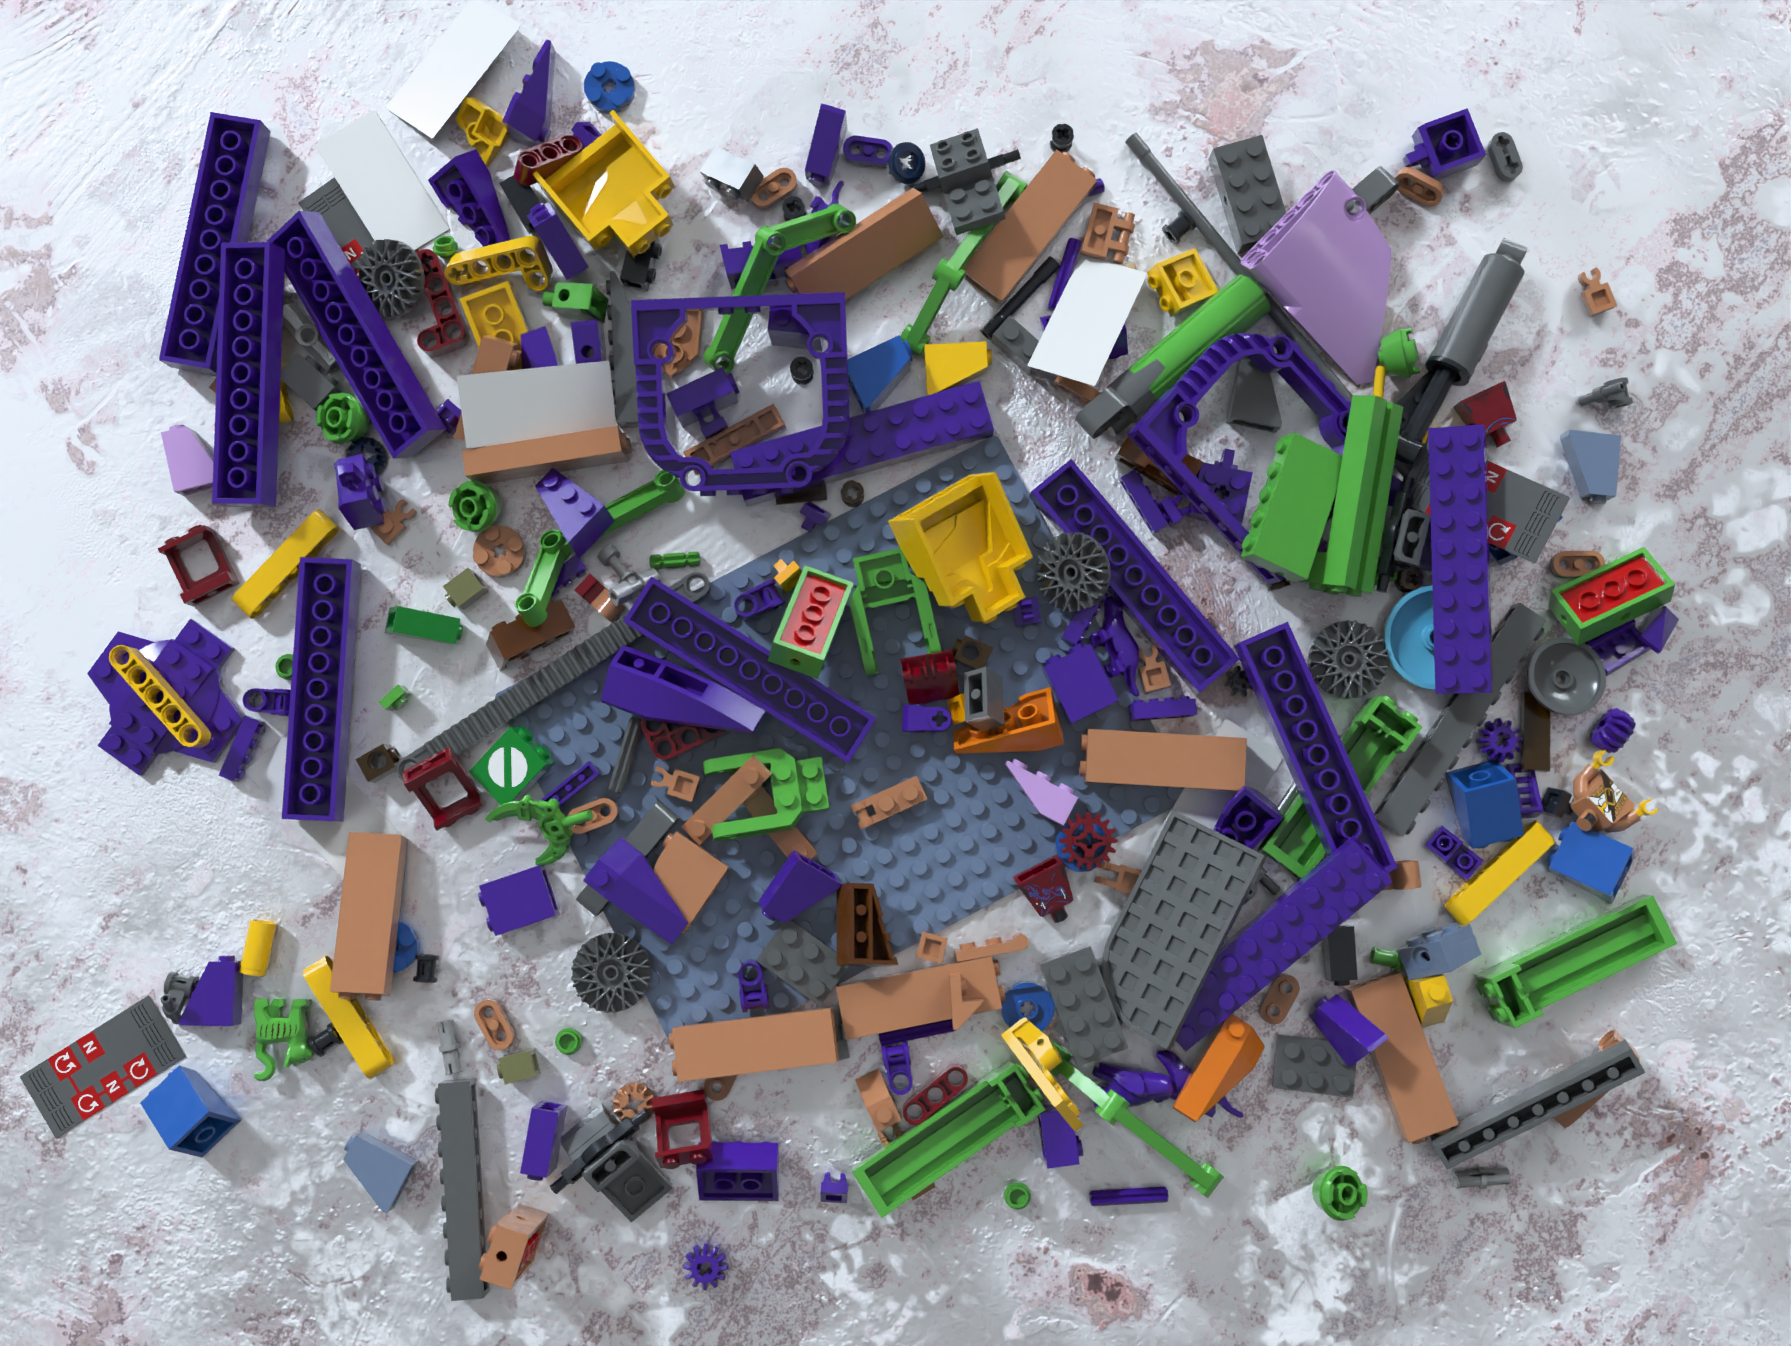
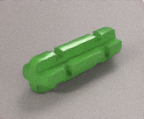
M696 551L688 552V554L682 552L664 554V556L660 554L650 555L649 564L650 568L662 569V567H665V569L686 567V565L690 567L699 566L700 554Z

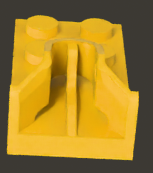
M506 281L459 298L478 348L482 336L492 335L519 344L518 350L521 351V334L529 332L513 292L512 281ZM520 358L518 366L513 367L512 370L522 369V358Z
M1027 1018L1020 1019L1001 1036L1052 1105L1076 1132L1083 1126L1077 1117L1081 1112L1050 1073L1052 1069L1062 1062L1060 1053L1051 1044L1049 1037Z

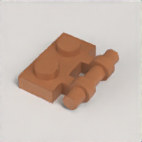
M1094 202L1080 254L1105 260L1107 252L1112 251L1115 253L1113 262L1123 264L1124 256L1128 255L1129 237L1130 234H1133L1135 228L1133 223L1135 214L1126 212L1124 220L1117 219L1118 208ZM1113 229L1120 231L1118 242L1111 240Z

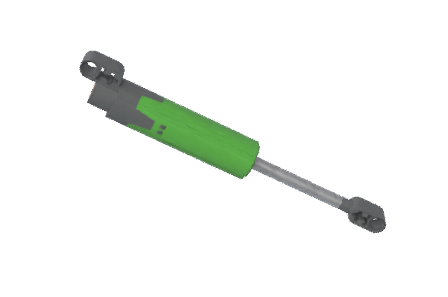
M1379 166L1352 190L1357 196L1364 199L1366 210L1370 215L1397 191L1400 183L1387 170ZM1353 200L1348 203L1347 212L1354 208ZM1238 274L1109 384L1103 392L1076 415L1075 421L1092 439L1099 437L1105 431L1112 437H1116L1132 422L1137 424L1159 398L1177 383L1209 346L1226 336L1247 332L1269 313L1270 302L1265 295L1269 289L1258 281L1255 282L1250 277Z

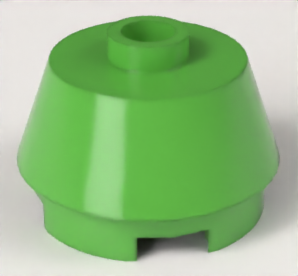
M1400 327L1381 339L1382 350L1378 351L1380 365H1385L1388 376L1411 378V375L1421 373L1420 367L1415 368L1414 362L1419 360L1415 339L1410 340L1408 335L1413 333L1412 327L1401 329Z
M348 393L330 394V398L324 405H319L316 413V424L321 427L325 434L323 437L335 444H344L362 438L370 424V418L362 404Z
M471 480L462 483L453 490L449 498V507H452L453 515L456 518L453 521L458 527L471 532H482L489 528L500 516L502 501L495 489L481 482Z
M1337 1166L1320 1173L1312 1187V1195L1316 1205L1329 1217L1337 1221L1355 1218L1354 1215L1359 1211L1360 1207H1365L1367 1203L1368 1192L1366 1184H1362L1356 1171L1346 1166Z

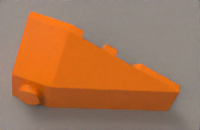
M1051 687L1026 693L1018 698L1019 702L1008 708L1004 706V726L981 731L971 724H967L954 731L955 753L1040 751L1063 745L1062 725Z
M1231 1014L1212 1030L1172 1107L1193 1122H1197L1254 1069L1265 1046L1251 1025Z

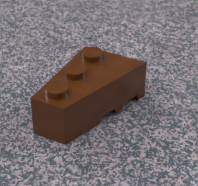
M1128 436L1114 459L1132 470L1135 469L1142 476L1176 496H1183L1182 492ZM1186 454L1181 460L1195 476L1204 463L1189 454Z
M561 599L556 602L549 600L546 608L547 618L539 626H528L520 614L515 617L516 620L508 624L506 621H503L491 628L492 631L489 633L486 645L500 671L507 668L506 663L519 657L523 660L529 657L528 653L541 647L545 648L573 633L576 626Z
M846 883L837 889V966L886 967L898 965L897 958L893 956L889 943L891 941L889 932L886 933L883 924V913L874 884Z

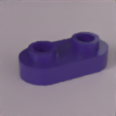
M857 135L850 136L843 144V154L847 161L874 167L887 166L886 162L890 156L889 151L893 149L891 143L887 140ZM858 148L860 153L855 155L851 151ZM878 152L885 153L883 158H878L876 155Z

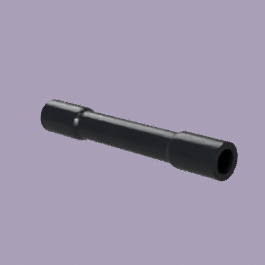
M1049 256L1001 310L986 322L980 329V332L988 340H992L993 333L1009 316L1012 317L1029 297L1060 268L1059 263Z

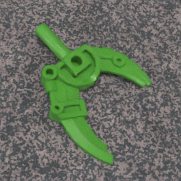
M525 795L520 801L507 802L494 808L486 816L485 820L488 822L492 820L499 821L511 816H518L519 820L531 821L532 818L538 820V827L543 833L544 838L550 841L548 848L535 858V864L538 866L551 864L561 859L570 846V838L573 833L570 827L593 820V813L587 810L565 817L558 808V800L550 799L549 802L542 800L537 802L532 801L530 795Z

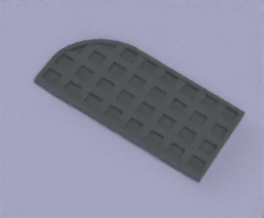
M1174 810L1171 811L1106 941L1102 963L1103 980L1113 1008L1118 1016L1133 1031L1167 1050H1171L1267 858L1265 855Z

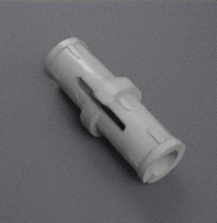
M453 1019L436 1023L441 1044L438 1048L439 1052H442L445 1075L463 1072L458 1052L460 1042L456 1041Z
M1477 1167L1476 1170L1453 1171L1452 1173L1455 1189L1467 1187L1486 1189L1487 1186L1509 1185L1511 1182L1510 1172L1507 1167L1495 1169Z

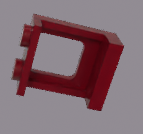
M196 525L190 528L187 534L181 537H172L164 542L165 545L157 548L159 553L166 555L183 590L180 596L184 604L194 607L240 584L214 529L208 526ZM202 540H206L218 564V570L198 581H193L181 558V552Z
M450 747L403 771L404 786L409 792L413 791L433 818L436 831L443 827H450L458 819L474 814L483 806L481 792ZM447 772H453L467 792V795L447 807H440L425 785Z
M704 1089L651 1098L656 1120L658 1152H655V1158L660 1169H675L680 1165L690 1163L699 1165L707 1160H713L709 1101ZM691 1123L699 1124L701 1144L670 1150L669 1129L671 1127Z

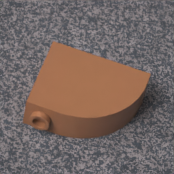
M676 831L674 835L670 833L661 846L665 849L659 856L653 872L657 874L661 884L688 921V925L682 931L684 934L695 921L731 866L681 832Z

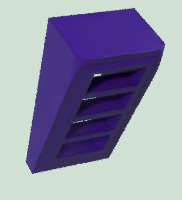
M1521 763L1507 764L1506 770L1516 778L1517 784L1528 783V787H1518L1517 785L1521 819L1538 817L1544 810L1535 771H1521ZM1527 772L1526 777L1515 776V773ZM1520 794H1529V798H1520ZM1522 805H1530V807L1522 808Z

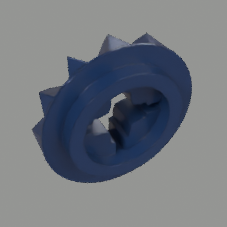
M902 142L896 144L889 151L890 156L886 162L889 165L888 173L897 182L912 184L918 181L924 173V154L914 143ZM908 157L907 163L911 168H904L902 170L903 163L899 158L906 159Z
M368 437L352 441L349 448L345 450L346 457L363 454L365 449L368 454L373 455L367 458L368 463H372L376 475L379 474L387 460L383 445L376 439Z

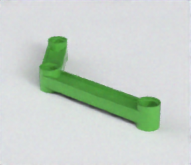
M1008 171L1004 172L996 185L1003 211L1006 210L1011 201L1015 203L1028 186L1026 182ZM996 222L971 230L948 261L943 258L932 275V279L936 280L932 291L914 325L908 324L900 336L902 342L907 340L913 354L920 357L924 352V345L929 344L931 340L927 332L950 290L954 292L957 290L966 274V271L963 270Z
M832 204L824 210L774 226L761 227L756 232L754 247L732 296L762 295L780 254L786 250L831 235L852 231L856 225L855 214L840 204ZM774 237L772 243L768 245L769 240ZM736 309L734 314L723 316L712 344L706 349L703 356L704 362L712 370L715 371L723 367L726 374L733 370L735 365L734 358L753 314H745V309Z
M661 470L656 474L654 480L605 505L615 522L600 537L665 502L674 503L682 499L685 494V488L681 485L680 479ZM549 530L540 537L539 543L541 548L523 594L515 601V609L526 624L531 627L539 626L546 620V608L563 563L574 551L561 530Z
M1056 1042L1052 1043L1058 1049L1062 1058V1062L1050 1071L1053 1076L1057 1078L1061 1073L1098 1104L1095 1112L1113 1126L1119 1121L1192 1177L1189 1183L1201 1194L1209 1198L1224 1178L1221 1173L1207 1162L1200 1166L1127 1110L1130 1105L1129 1102L1112 1089L1106 1093L1069 1062L1073 1057Z

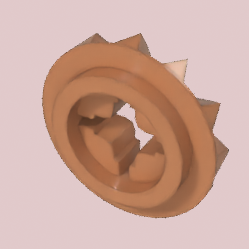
M629 1083L617 1091L613 1100L614 1113L620 1122L637 1114L633 1108L624 1109L630 1103V1094L635 1101H645L637 1107L638 1112L646 1108L651 1116L653 1115L651 1098L655 1097L647 1086L641 1083Z

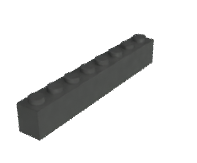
M1623 1040L1459 1121V1125L1451 1127L1443 1135H1437L1436 1133L1431 1135L1433 1147L1448 1170L1646 1072L1627 1041Z
M476 1078L444 1080L438 1083V1088L435 1089V1102L439 1104L440 1114L436 1118L437 1130L441 1131L438 1155L443 1160V1168L440 1169L441 1185L444 1184L445 1193L441 1198L442 1211H446L443 1236L448 1242V1249L445 1250L444 1259L445 1265L449 1266L450 1275L446 1279L447 1293H451V1301L483 1299L489 1293V1283L479 1280L482 1270L478 1269L480 1260L487 1251Z

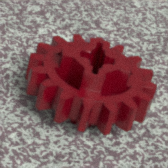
M1086 812L1084 819H1082L1080 814H1076V822L1068 819L1066 822L1070 826L1069 829H1061V832L1066 834L1065 838L1059 839L1060 843L1066 844V847L1061 852H1069L1070 855L1067 861L1077 860V868H1080L1083 863H1085L1087 870H1091L1092 863H1095L1097 868H1100V861L1102 859L1106 862L1110 861V858L1107 856L1108 852H1116L1111 847V843L1118 842V839L1111 838V834L1116 830L1115 828H1107L1110 822L1108 819L1103 822L1100 821L1101 814H1096L1094 819L1091 818L1090 812ZM1083 824L1082 831L1077 836H1071L1075 828ZM1093 824L1099 826L1105 836H1099L1094 831ZM1087 833H1090L1091 838L1100 839V842L1092 843L1090 848H1087L1086 844L1076 842V840H1082V838H1086ZM1072 846H1078L1083 851V858L1074 852ZM1099 846H1105L1101 854L1094 858V851Z

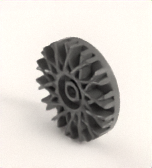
M390 239L375 240V242H371L372 247H364V252H360L364 257L362 260L355 261L359 267H354V270L359 271L358 278L381 317L397 318L405 316L417 306L423 294L425 276L421 260L417 253L404 242Z
M1073 532L1053 537L1054 540L1046 542V546L1042 548L1045 550L1044 554L1038 555L1040 561L1036 564L1041 565V570L1035 574L1041 576L1037 579V582H1042L1044 586L1039 590L1045 591L1044 597L1052 599L1049 602L1050 604H1055L1056 608H1064L1063 611H1081L1095 606L1105 596L1110 584L1111 569L1105 550L1094 538L1083 533Z
M1346 620L1331 624L1317 634L1309 649L1308 666L1314 681L1324 692L1337 698L1354 699L1369 694V692L1375 690L1382 683L1381 680L1386 676V669L1389 667L1387 666L1389 655H1386L1388 649H1385L1383 645L1384 639L1379 638L1380 634H1376L1372 630L1373 627H1367L1365 623H1357L1356 620ZM1346 655L1350 657L1351 664L1345 663L1344 657Z
M604 933L589 939L577 951V955L572 961L571 980L574 983L572 984L573 988H576V995L582 998L581 1001L586 1002L589 1008H595L596 1011H604L605 1013L624 1011L639 1002L650 985L652 968L646 950L634 938L622 933ZM609 968L615 969V977L608 976L607 970Z

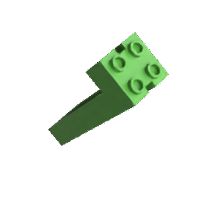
M1373 395L1352 396L1327 552H1316L1308 579L1299 581L1309 584V589L1333 595L1346 593L1345 595L1361 597L1362 593L1373 594L1403 407L1398 404L1387 402V400Z
M1385 695L1366 699L1339 736L1366 797L1395 756L1399 753H1404L1423 728L1417 723V717L1408 711H1405L1403 714L1399 712L1395 707L1397 703ZM1298 793L1283 815V819L1277 824L1260 851L1300 880L1317 866L1326 852L1303 800Z
M1641 895L1475 974L1478 981L1475 985L1483 998L1487 996L1490 1002L1487 1010L1491 1018L1500 1024L1517 1028L1544 1015L1541 1010L1542 1008L1672 947L1677 942L1654 896Z
M1008 1060L944 1104L922 1123L912 1126L902 1135L896 1137L851 1168L853 1175L881 1218L1014 1126L1020 1128L1045 1111L1042 1105L1045 1100L1037 1088H1034L1033 1085L1029 1087L1027 1084V1080L1030 1077L1022 1065L1014 1064Z

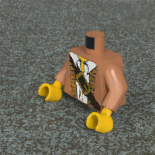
M1606 750L1595 752L1593 763L1591 765L1588 763L1573 780L1574 797L1570 806L1579 816L1576 821L1577 826L1584 831H1589L1590 829L1596 832L1604 830L1608 833L1624 831L1640 821L1641 816L1653 815L1659 809L1657 807L1650 812L1647 811L1646 803L1653 800L1647 799L1639 803L1637 810H1633L1635 805L1602 769H1599L1601 766H1610L1614 762V757L1611 756L1606 758L1604 762L1602 761V755L1605 754Z

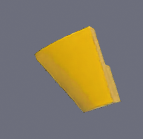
M466 96L455 120L459 127L466 132L469 144L476 148L485 165L489 166L510 136L502 122L504 116L479 99Z

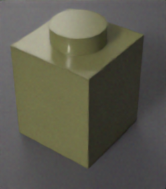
M470 568L465 569L443 586L447 591V594L444 596L453 607L458 606L463 610L489 592L476 573Z
M535 1048L504 1055L499 1058L500 1063H497V1072L499 1078H503L504 1084L533 1078L541 1074Z

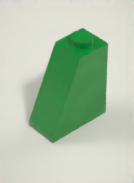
M395 606L389 608L385 633L452 645L456 644V640H460L463 625H459L460 618Z

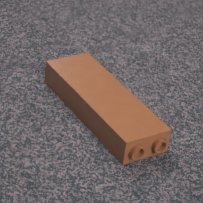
M1056 149L1005 214L1006 219L1001 220L963 269L966 271L964 278L1001 307L1096 187L1097 179H1095V174L1088 168H1081L1074 163L1075 159L1067 152L1061 153Z
M912 188L857 223L852 231L841 233L785 269L784 272L788 277L785 283L793 294L795 292L797 294L845 292L846 300L944 236L922 193Z
M618 426L462 450L465 476L472 481H478L483 484L545 475L552 467L558 472L627 462L629 461L628 454L632 453L630 439L627 438L626 433H622Z
M1087 729L1086 735H1081L1080 747L1081 750H1085V760L1080 761L1079 776L1084 777L1083 782L1239 791L1245 786L1247 738Z
M349 832L330 992L337 993L340 999H355V995H365V1000L381 1001L382 996H390L408 839L403 835Z
M992 956L960 962L955 961L837 985L836 991L846 1040L952 1019L949 973H960L961 979H966L967 995H962V1000H984L973 1014L1002 1009L1001 1002L1006 1001L1003 985L998 986L996 976L1001 975L998 959L993 960Z
M1391 971L1345 988L1352 1007L1383 1031L1389 1038L1370 1052V1056L1401 1138L1408 1143L1420 1144L1425 1142L1429 1135L1435 1133L1443 1135L1451 1127L1459 1125L1401 972Z
M833 1007L676 1026L672 1028V1033H669L670 1048L674 1049L675 1060H672V1072L674 1076H677L678 1082L830 1064L839 1061Z

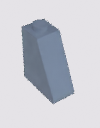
M1568 430L1561 434L1560 441L1580 497L1590 499V503L1605 504L1606 501L1616 497L1621 435Z
M364 1131L356 1136H351L344 1148L347 1153L343 1160L381 1211L387 1214L394 1209L419 1160Z

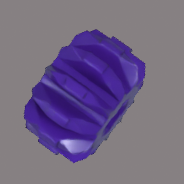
M1611 708L1597 720L1596 725L1592 728L1593 732L1590 738L1592 743L1600 750H1606L1607 753H1615L1629 741L1630 736L1634 733L1633 729L1636 723L1630 717V714L1624 710Z
M1501 718L1494 719L1493 723L1486 721L1484 723L1486 729L1481 728L1477 731L1483 738L1476 739L1475 741L1477 744H1483V747L1479 750L1480 754L1487 753V760L1492 761L1496 758L1498 763L1504 762L1505 758L1508 760L1514 759L1513 752H1520L1521 750L1516 743L1523 741L1522 737H1516L1515 735L1520 729L1518 727L1511 729L1512 721L1506 720L1504 723ZM1498 736L1502 737L1500 745L1496 744V741L1499 739Z
M705 1242L703 1250L698 1244L693 1247L694 1253L688 1252L685 1256L688 1262L683 1264V1269L690 1270L685 1275L686 1280L694 1277L695 1280L692 1286L697 1287L698 1283L701 1282L703 1290H707L709 1282L712 1287H718L717 1279L724 1281L726 1274L723 1271L729 1268L728 1263L722 1262L727 1257L726 1253L717 1255L720 1248L718 1245L714 1246L713 1251L709 1250V1242ZM707 1261L711 1265L706 1271H704L701 1269V1267Z

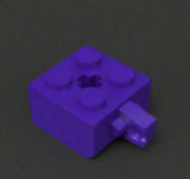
M1466 108L1418 127L1411 136L1415 144V151L1406 154L1402 160L1405 167H1413L1420 164L1429 177L1439 180L1477 166L1486 156L1469 110Z
M1225 448L1222 451L1220 462L1214 461V464L1204 462L1196 477L1200 482L1210 487L1211 493L1217 500L1226 504L1229 512L1242 524L1253 472L1239 470L1238 465L1233 464L1235 450ZM1218 490L1224 495L1221 500L1218 499V494H1216ZM1190 502V511L1187 517L1209 522Z
M363 454L338 459L334 463L339 500L338 509L353 530L384 524L383 513L387 512L385 501L381 497V491H384V483L381 476L376 475L373 464L368 463Z

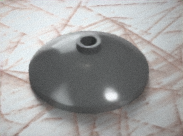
M1557 638L1544 643L1533 653L1527 667V681L1533 696L1543 707L1553 713L1570 716L1586 712L1599 702L1606 686V673L1601 659L1585 643L1577 645L1571 638ZM1556 677H1560L1562 679V684H1559L1556 681Z

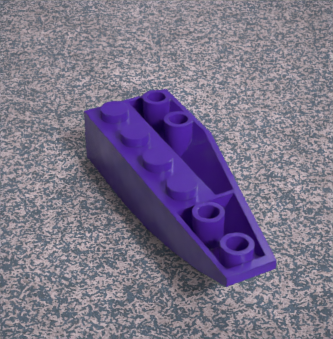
M622 645L609 665L601 697L602 703L647 720L754 734L766 714L765 710L705 677Z

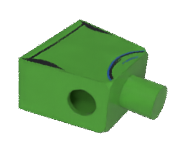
M558 282L555 285L554 291H545L543 294V305L552 307L565 318L582 321L597 320L600 323H605L609 299L593 284Z

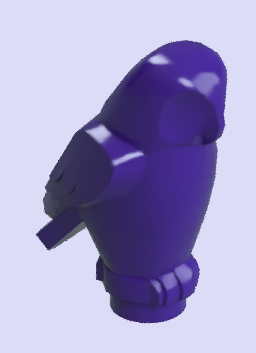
M1099 1062V1067L1094 1066L1092 1071L1093 1076L1108 1082L1104 1086H1099L1106 1093L1110 1089L1114 1090L1130 1103L1129 1107L1146 1104L1152 1100L1156 1103H1161L1169 1099L1174 1093L1170 1077L1161 1073L1146 1071L1140 1067Z

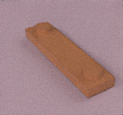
M773 403L683 453L685 457L703 458L714 467L729 459L731 451L755 445L786 428V425ZM694 470L695 475H699V472Z
M753 755L681 827L700 846L712 834V826L723 823L772 773Z
M762 785L742 803L754 818L777 814L774 799ZM797 827L789 831L768 834L787 858L793 850L809 859L814 858L818 854Z

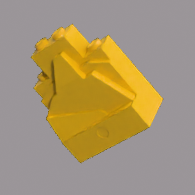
M612 110L609 114L615 125L544 180L537 171L533 173V176L546 197L594 251L599 247L606 246L615 235L630 254L635 257L638 253H644L658 237L661 238L668 234L673 226L669 214L658 203V200L666 198L675 186L670 175L616 112Z
M996 472L968 475L888 521L898 545L917 578H924L929 591L933 592L939 606L955 608L964 603L972 621L987 624L998 618L997 614L1002 611H1009L1017 607V602L1025 598L1014 571L1025 566L1024 562L1033 558Z

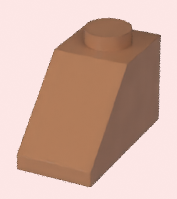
M879 1068L855 1079L877 1132L902 1121V1115Z

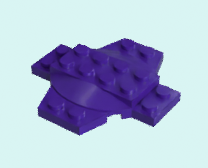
M191 618L176 639L153 642L118 631L87 673L108 702L111 718L109 722L111 727L97 746L141 776L145 774L158 754H168L173 751L216 763L237 734L243 720V715L230 697L221 689L220 682L222 680L220 669L235 648ZM124 645L136 648L147 658L209 729L211 739L206 746L202 748L187 747L175 738L111 665L109 653L114 647ZM128 652L123 655L122 660L124 664L129 661ZM145 671L139 677L141 684L147 678ZM162 690L158 692L156 697L158 703L164 698ZM177 710L173 716L174 721L176 723L181 718V712L179 710ZM196 729L190 735L192 742L198 739Z

